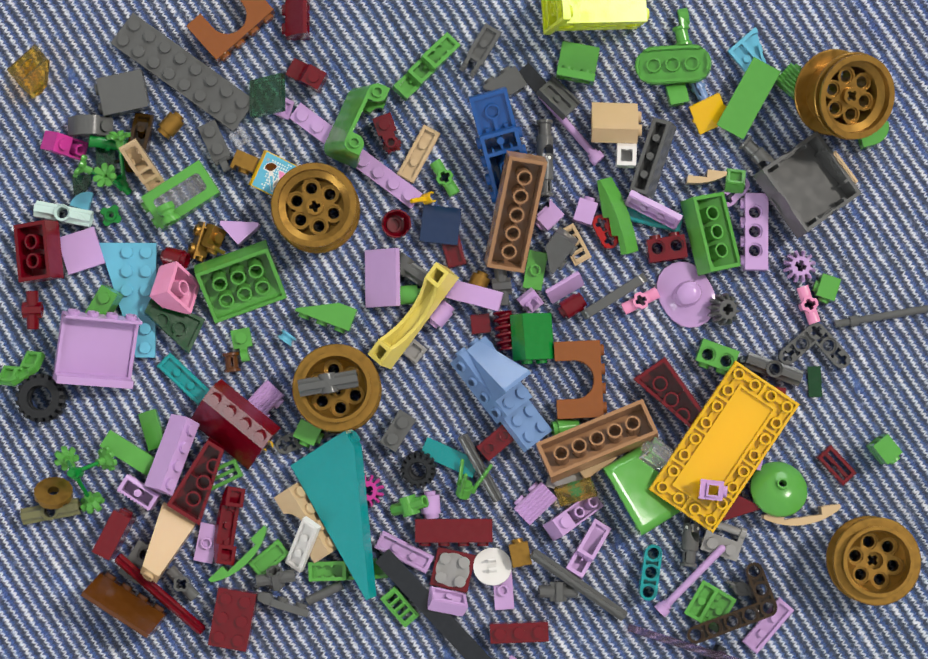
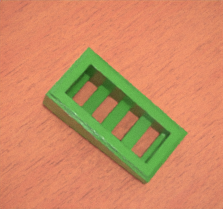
M396 586L380 598L404 627H407L420 616ZM396 594L398 597L389 603L388 599ZM401 599L402 603L394 609L393 605ZM406 605L408 608L399 615L398 611ZM411 611L413 614L404 621L403 617Z

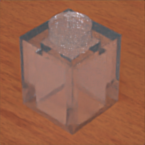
M654 437L652 440L643 443L640 448L642 452L639 459L658 471L668 463L673 449Z

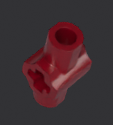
M26 291V302H22L21 313L23 319L27 318V329H39V318H43L44 306L43 302H39V291Z

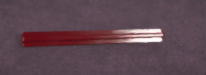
M119 554L114 561L119 567L198 635L203 633L205 625L155 582L146 580L140 573L141 570L123 554Z

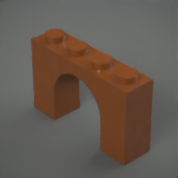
M239 0L246 9V21L234 33L224 34L216 31L201 14L186 27L218 63L221 61L225 62L230 58L231 52L235 48L240 49L246 43L245 40L249 36L253 37L260 31L259 27L264 23L268 24L273 20L275 11L266 0Z
M600 340L553 342L554 362H581L590 369L593 376L592 388L584 397L556 400L557 419L597 418L607 413V402H603V394H606V383H602V375H605V363H601V356H604V344H600Z

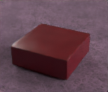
M489 313L470 315L472 335L491 333Z

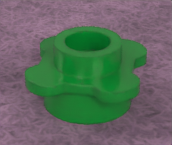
M117 205L100 210L104 218V225L109 226L110 224L121 222L122 218L119 215V207Z

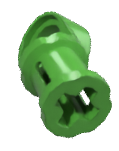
M677 9L679 26L672 28L676 36L675 45L692 44L688 34L690 24L688 9Z

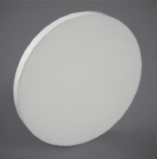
M487 548L476 556L473 570L480 582L485 585L496 586L509 578L512 563L510 557L503 550Z

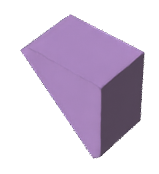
M220 221L223 229L239 246L260 229L258 222Z

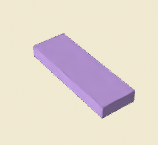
M632 189L625 201L626 206L674 230L683 215Z
M384 530L374 547L382 552L389 548L401 562L425 574L434 558L433 555Z
M780 597L776 599L777 612L775 615L758 621L742 639V642L756 654L794 611ZM772 605L765 613H771Z

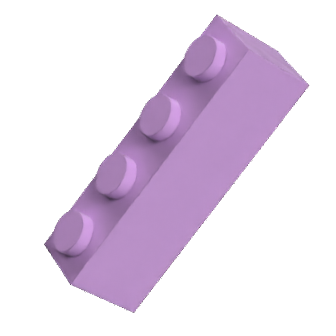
M171 414L144 484L145 487L158 493L173 496L199 423L185 416Z

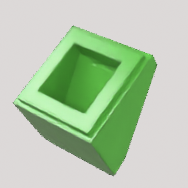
M727 168L724 191L742 194L745 188L746 170Z

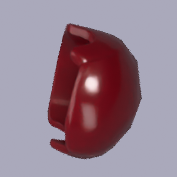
M400 209L390 210L382 218V230L389 237H403L411 228V218L405 211Z

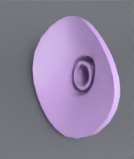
M676 262L664 268L658 276L656 289L660 295V298H658L666 314L672 321L687 328L699 327L708 322L711 318L708 314L711 311L706 307L711 306L709 300L715 298V293L705 275L698 276L696 266L688 262Z

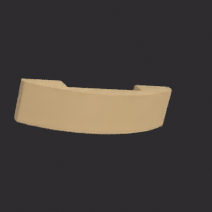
M840 504L818 506L819 514L784 519V517L761 514V518L781 525H807L826 519L837 512L841 506Z

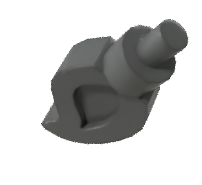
M733 580L726 581L736 595H748L753 599L750 588L746 583Z

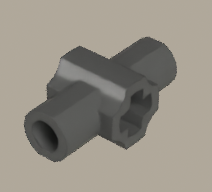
M494 268L495 279H491L492 290L504 293L500 306L510 305L509 294H512L511 277L507 278V270Z
M175 565L165 572L174 583L173 588L177 592L181 591L190 602L200 594L191 584L192 579L188 575L184 576ZM179 579L181 581L184 579L186 580V588L184 586L179 587Z
M277 565L270 566L264 574L255 575L257 587L269 586V589L273 591H280L285 587V583L296 582L294 569L283 571L282 567Z
M563 581L549 582V585L538 586V597L549 598V601L565 602L567 598H577L578 591Z

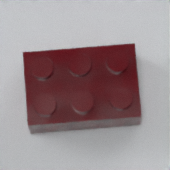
M40 220L13 225L18 281L20 283H37L64 278L59 221Z
M224 586L218 587L208 645L243 652L248 651L258 592Z

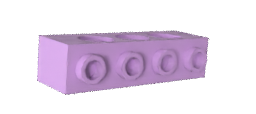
M745 193L743 198H740V209H743V217H740V228H743V236H740V247H743V255H740L741 265L743 266V271H767L769 199L765 193ZM751 208L758 211L757 218H752L749 215ZM751 227L758 230L757 237H752L749 234ZM751 246L758 249L757 256L750 255L749 248Z

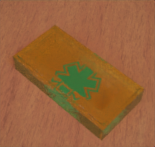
M591 477L554 488L560 506L597 496V490Z

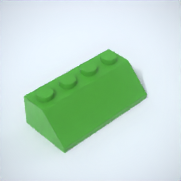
M724 191L695 196L681 201L698 276L742 266Z

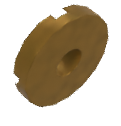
M48 477L36 485L34 488V498L43 508L59 509L64 504L71 502L73 487L64 478ZM51 492H58L55 495L49 494Z

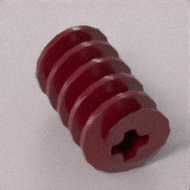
M513 310L493 312L494 316L499 317L493 320L494 323L499 324V326L494 328L495 331L500 332L495 335L496 339H500L499 342L495 343V346L501 347L497 351L512 350L510 315H513Z

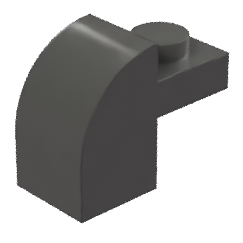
M91 114L68 117V136L86 138L89 135L106 137L109 132L113 131L112 117Z

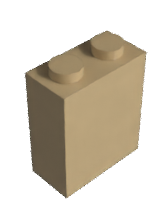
M592 102L591 142L637 144L638 136H642V124H639L641 123L642 113L638 111V104Z

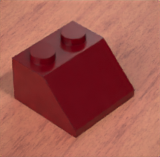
M285 0V4H282V16H285V23H282V35H285L287 40H310L309 0Z

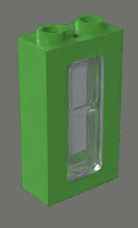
M198 160L141 196L143 200L141 205L146 213L150 211L154 217L151 219L154 226L165 231L174 224L166 227L163 226L161 222L163 217L158 215L155 210L158 206L173 201L175 212L179 213L180 220L220 196L221 192L203 164Z

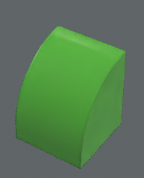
M685 84L665 85L669 108L689 103L690 100Z

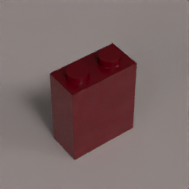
M124 507L123 509L113 510L92 552L107 560L115 559L137 518L133 516L134 512Z

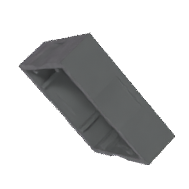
M818 131L753 176L797 239L862 194L848 173L838 164L833 152Z

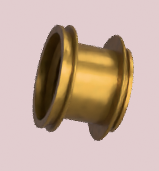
M841 49L825 50L809 59L798 75L794 90L797 113L809 129L814 132L818 131L822 135H833L845 140L861 139L877 132L888 120L895 100V87L892 76L881 61L865 53L848 52Z
M306 163L289 170L278 181L271 198V215L277 230L292 246L308 253H326L341 247L354 234L360 219V202L353 184L340 170L324 163ZM311 184L317 186V191L314 194L307 192V187ZM334 191L336 194L335 198L327 200L325 198L326 192ZM296 197H300L303 200L302 204L298 207L292 204L293 199ZM314 202H316L317 205H320V207L317 208V212H314L313 209H310V207L313 206ZM333 209L339 211V216L336 219L329 217V212ZM299 216L306 217V223L302 226L296 224V219ZM318 222H322L325 225L324 230L321 232H317L314 229L315 224Z
M329 344L313 350L303 358L293 377L292 393L298 411L310 424L326 432L342 433L346 430H356L362 427L373 417L381 400L382 386L378 371L363 352L344 344ZM332 365L339 366V373L356 370L358 374L359 386L343 389L339 395L335 392L300 397L297 380L318 377L320 374L329 373V368ZM355 390L361 393V398L358 401H353L350 397L351 393ZM321 396H325L328 399V403L324 407H320L317 403ZM344 403L346 405L344 413L336 412L337 404Z
M861 516L847 521L833 534L827 547L826 566L832 582L844 595L867 605L883 606L902 599L912 590L920 574L921 554L913 535L900 523L883 517ZM866 536H869L872 541L868 547L863 544V539ZM888 541L890 549L885 552L882 549V544ZM852 550H856L858 557L852 561L849 554ZM868 556H875L873 558V560L875 561L874 564L868 563ZM890 560H894L896 563L893 570H889L887 567ZM858 569L863 571L861 579H856L855 572ZM876 574H881L882 581L879 584L874 582Z

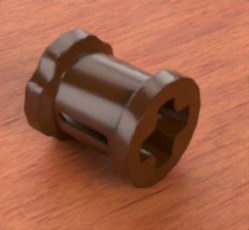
M239 352L222 354V357L225 359L224 373L241 371L238 364Z

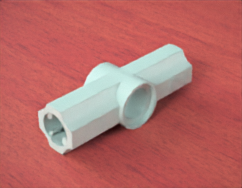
M37 200L33 209V217L90 228L94 219V211ZM63 210H67V216L65 218H60V212Z

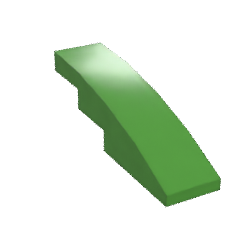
M446 32L393 85L392 89L403 100L407 101L460 47V44Z
M612 177L597 180L603 218H609L612 236H618L621 255L639 251L629 212Z
M110 430L100 444V447L109 446L110 452L112 451L117 458L148 476L155 456Z
M373 559L375 579L389 578L375 563L377 559ZM344 560L308 562L309 582L354 580Z

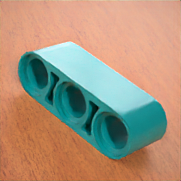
M649 544L644 548L638 592L647 601L653 600L658 591L662 550L655 544ZM650 548L657 549L658 554L655 558L648 556ZM648 567L655 569L653 577L646 576L645 571ZM646 586H651L653 593L650 596H644L643 589Z

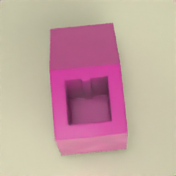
M45 130L40 149L81 161V156L83 154L86 155L88 143L59 132Z

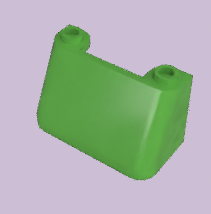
M376 83L353 88L349 91L325 142L324 152L327 156L355 169L357 168L364 140L353 131L362 112L370 115L375 109L383 111L390 91L389 87Z
M643 446L631 450L602 468L605 475L611 480L610 483L629 513L631 520L635 522V528L641 536L680 513V510L648 489L659 472L651 460L653 455L650 449Z

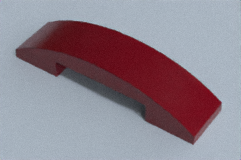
M226 486L222 496L214 535V562L217 564L234 566L237 546H234L239 508H243L246 489Z

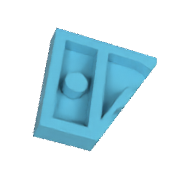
M756 27L727 51L744 72H746L754 57L766 63Z

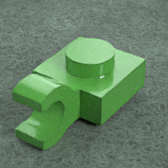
M250 328L230 331L234 350L240 349L241 361H250L248 348L253 347Z

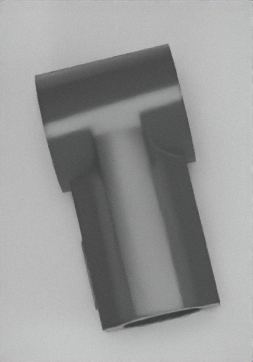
M400 252V275L407 277L422 288L428 271L415 264L414 260Z

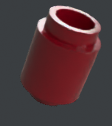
M166 247L160 255L163 265L177 261L184 268H187L190 264V254L185 250Z
M573 293L558 303L560 307L557 309L563 318L567 317L570 319L584 310L587 303L580 293Z

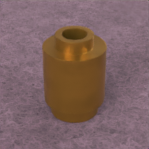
M176 111L174 113L169 112L160 122V127L157 131L169 140L184 125L182 122L184 118Z
M478 270L477 273H472L468 283L487 288L490 279L487 278V273Z

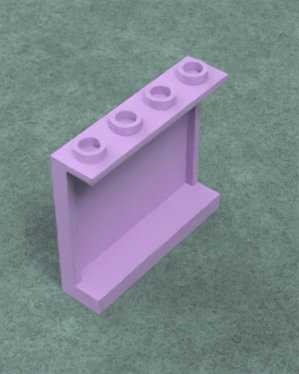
M78 309L62 311L53 372L54 381L59 384L133 389L134 381L131 379L138 328L139 325H142V321L135 314L118 316V313L107 312L106 314H99L98 311L88 310L87 313L80 312Z

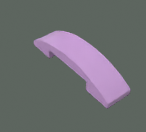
M456 281L445 298L499 311L504 293Z

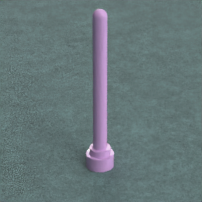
M541 100L589 154V161L593 166L605 157L600 150L593 149L567 118L562 120Z
M719 545L666 600L659 601L654 607L666 617L670 613L671 605L726 550L725 546Z

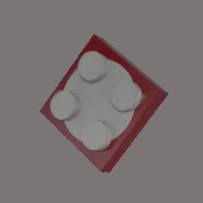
M438 546L430 585L467 593L476 555Z

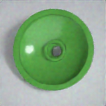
M769 462L762 465L761 470H756L750 482V493L755 504L763 512L775 517H787L798 512L804 505L807 498V485L801 473L793 466L783 462ZM779 482L784 483L785 487L780 486Z

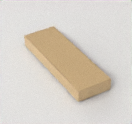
M423 125L397 175L414 184L441 133Z

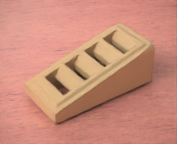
M574 223L563 228L567 232L572 231L574 233L572 235L578 239L575 246L579 244L581 246L572 256H569L574 266L591 258L592 256ZM584 251L585 254L583 256L575 259V255Z

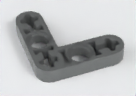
M817 322L807 326L778 353L779 362L790 365L815 344L836 368H846L850 364L849 354L827 329ZM812 327H819V334L821 336H824V334H826L827 337L823 338L820 341V343H818L817 340L820 339V337L818 335L811 334L813 332ZM799 338L806 341L804 349H799L796 346V341ZM826 340H830L833 343L831 351H826L823 348V343ZM792 345L793 349L799 354L796 355V353L794 352L790 355V361H784L783 352L789 353L792 350V348H790V346ZM837 348L840 350L839 352H837V354L840 357L845 356L844 365L842 363H837L838 358L836 357V355H833L832 357L830 356V354L834 353L837 350Z

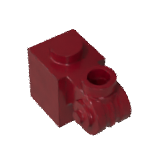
M391 113L373 118L379 140H384L383 150L388 155L392 152L400 151L401 141L395 137L397 129Z

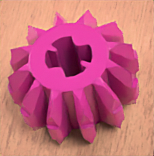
M365 475L366 487L371 486L373 488L371 490L373 492L372 495L367 494V501H369V505L372 507V499L377 503L380 502L376 495L384 496V493L378 492L384 486H376L380 482L379 478L372 482L374 475H370L369 481H367Z

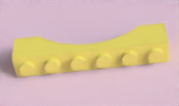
M436 262L425 276L420 293L408 313L392 330L378 339L368 355L380 366L392 369L459 277L446 266Z

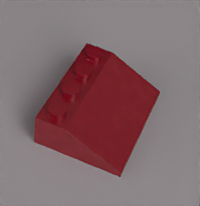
M222 379L211 387L191 417L192 420L199 423L198 429L226 447L225 451L247 469H250L280 430L277 424Z

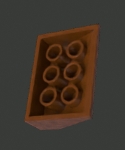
M108 571L100 573L82 592V597L145 638L156 633L168 614L164 612L165 608L158 603L152 604L148 601L149 598L141 592L139 594L132 591V586L125 582L121 584L116 580L117 577Z

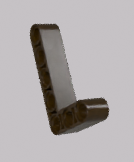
M749 563L744 568V575L755 603L691 626L685 634L686 639L690 643H701L775 615L777 604L763 567L759 563ZM751 566H755L758 569L756 577H752L749 574ZM759 584L765 587L763 595H759L756 592V586ZM766 602L772 605V611L769 614L763 611V605ZM748 609L754 612L752 620L745 618V611ZM729 616H733L736 619V624L733 627L727 625L726 620ZM712 622L718 626V631L715 634L710 633L708 630V626ZM693 629L698 630L700 633V637L696 641L690 637V632Z

